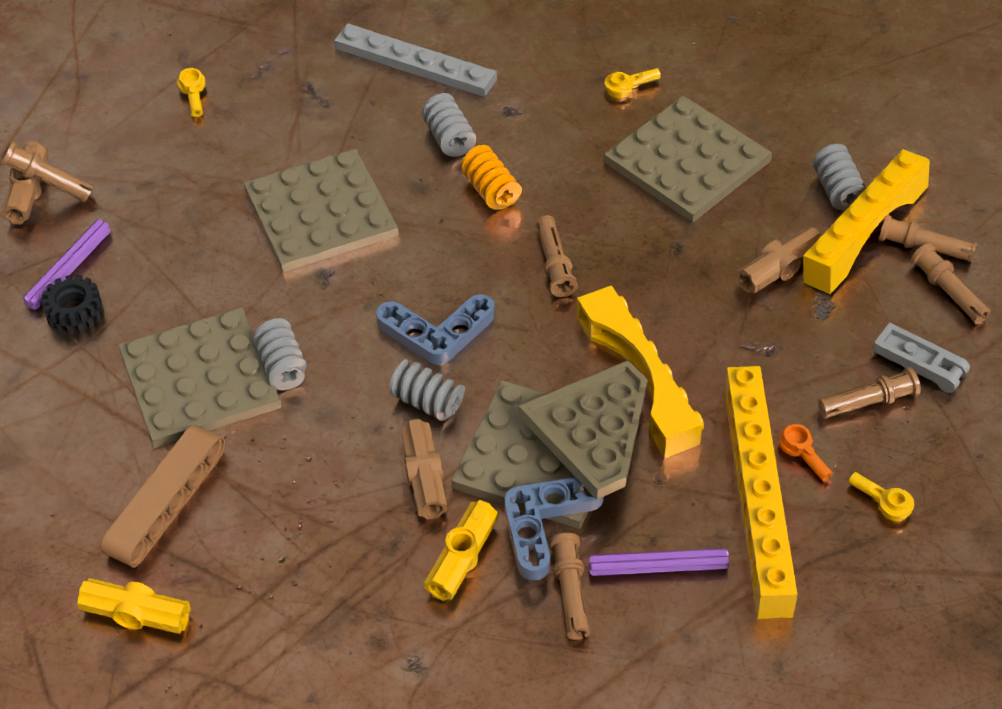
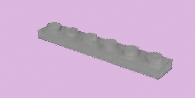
M348 23L334 40L335 49L482 97L487 95L497 81V71Z

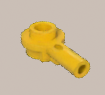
M186 68L179 74L177 87L182 93L188 94L191 115L193 117H200L203 111L199 92L205 87V77L196 68Z
M658 68L630 76L623 72H615L605 78L604 85L611 97L624 98L632 93L633 88H637L643 83L658 80L661 78Z
M854 472L849 479V484L871 496L878 503V510L887 519L902 521L911 515L914 509V499L907 491L900 488L885 490L857 472Z

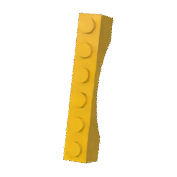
M903 149L803 255V283L831 294L848 276L862 246L878 224L897 207L913 204L928 188L930 159Z
M612 285L578 297L577 320L590 341L606 346L620 354L648 379L647 388L653 405L650 414L649 435L664 459L700 445L701 434L704 429V422L700 413L693 411L689 405L685 390L682 387L678 388L674 382L671 369L659 359L654 343L651 340L648 341L644 336L639 320L633 318L629 313L624 297L618 296Z

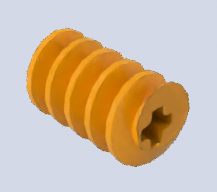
M478 145L472 148L463 158L461 164L462 173L482 199L485 200L489 208L501 210L514 204L519 199L522 187L516 182L513 175H510L509 170L504 167L502 161L498 160L497 155L490 146Z

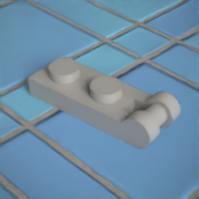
M890 322L873 345V352L905 368H913L917 374L937 383L939 388L947 393L954 392L960 384L959 378L965 377L970 370L969 363L962 357ZM941 365L948 368L949 371L941 368Z

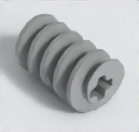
M440 93L431 97L422 109V117L438 145H440L442 152L452 157L467 154L474 147L477 137L471 125L468 124L467 119L464 117L463 112L459 109L458 104L454 101L453 96L449 93Z
M830 144L816 154L813 160V167L832 206L837 210L845 211L867 188L863 179H861L859 171L856 170V165L852 161L847 147L843 144Z
M283 318L266 321L255 331L253 341L261 358L265 373L268 376L269 383L278 390L295 388L303 383L307 364L303 358L302 351L299 349L295 334L291 330V324Z
M408 359L403 360L398 365L392 375L389 387L390 394L393 397L401 398L404 403L412 404L416 409H423L426 414L434 415L440 421L448 419L458 410L465 394V386L463 384H459L453 390L454 381L452 379H447L443 383L442 374L437 373L432 377V370L430 368H425L421 372V364L418 362L413 363L409 368Z

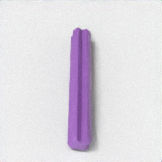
M101 219L96 220L23 296L24 304L33 310L38 309L42 305L43 291H48L47 286L50 283L55 286V280L58 278L62 282L65 281V276L70 275L110 233L109 224Z
M726 548L595 554L589 556V572L593 576L726 569L729 566V553Z

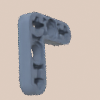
M474 295L443 323L435 327L400 303L389 301L384 302L377 308V325L381 331L425 360L441 365L449 362L494 320L495 304L493 299L487 295ZM457 325H464L468 328L464 333H455L451 329ZM414 328L423 331L417 337H411L406 334L407 331Z
M576 477L517 486L507 491L505 495V515L520 575L528 580H540L550 570V553L541 519L596 510L602 505L604 497L596 499L594 496L587 497V494L583 492L587 489ZM571 491L573 492L574 500H570ZM557 493L564 500L559 504H551L545 500V497L548 494ZM516 501H522V504L525 505V515L520 516ZM530 527L536 531V535L525 539L520 537L517 532L521 528ZM534 550L535 559L539 563L538 566H532V563L529 561V551Z

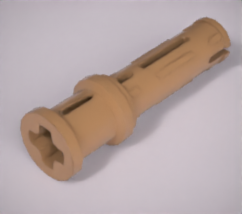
M12 140L8 143L0 159L1 166L8 165L22 172L25 178L35 177L74 196L82 202H86L91 193L89 190H92L93 185L42 161L40 154L36 152L31 154L17 147L16 142Z
M890 214L885 217L879 241L883 242L885 239L904 244V248L907 249L913 248V245L921 247L924 244L932 243L936 247L935 252L971 263L974 254L963 252L961 249L975 252L977 243L919 228L920 225L917 222L905 223L892 219Z
M549 215L541 216L537 219L536 227L547 259L544 269L546 275L551 279V293L556 297L570 296L578 288L577 279L571 273L573 267L571 260L563 252L555 219Z
M932 243L924 244L918 248L911 257V263L915 267H920L928 275L927 280L932 285H939L975 324H980L986 320L982 314L988 317L991 310L953 273V265L949 261H944L935 252L936 247Z
M905 368L903 373L890 377L882 375L869 385L818 399V408L821 416L827 419L874 403L891 404L894 402V399L909 394L912 397L919 395L921 391L920 382L913 368Z
M566 532L551 537L549 549L554 553L555 559L553 575L560 582L567 637L572 640L583 639L582 631L585 637L590 635L581 583L584 563L579 559V536Z

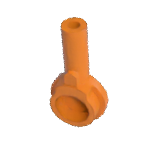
M791 424L781 431L778 438L779 446L786 454L801 456L823 482L833 475V472L812 448L813 439L810 431L805 426Z

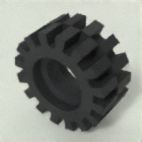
M71 275L65 276L66 281L63 282L58 278L55 280V286L51 283L47 286L48 291H43V299H41L47 322L50 323L51 328L54 330L57 328L59 333H64L67 329L68 334H74V329H79V332L82 333L85 332V326H88L90 329L94 327L93 320L99 322L101 319L100 314H103V304L95 282L92 283L88 277L83 280L82 275H76L75 280H72ZM83 301L76 307L62 308L69 302Z

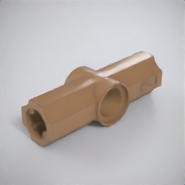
M27 142L21 148L31 154L35 152L40 154L41 160L47 162L48 150L38 142ZM11 167L8 172L10 184L1 209V215L3 219H7L12 224H23L25 220L29 219L34 201L42 194L41 180L35 177L25 178L22 172Z
M814 227L810 229L805 228L782 243L779 240L771 241L763 249L760 257L737 270L736 278L741 288L748 294L751 292L756 293L778 278L785 281L793 277L803 263V255L821 237L820 232Z
M421 419L410 420L405 426L401 427L406 454L404 460L409 487L412 486L418 516L425 517L427 520L436 519L441 514L447 512V503L442 484L443 472L438 451H435L429 423L423 422Z

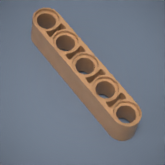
M196 425L190 426L106 532L101 544L102 553L131 567L138 566L219 461L225 448V439Z

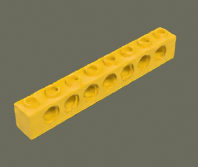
M727 367L724 395L757 619L793 618L798 594L761 367Z

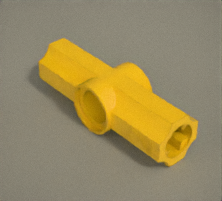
M482 500L471 502L457 527L447 534L445 539L446 546L424 582V588L433 597L442 601L452 600L466 574L477 565L478 553L499 518L498 511L490 503Z
M91 578L83 581L79 589L77 601L79 610L111 617L117 624L128 629L138 630L145 625L178 634L185 630L191 609L188 601L155 594L150 587L139 582H128L125 586H120Z

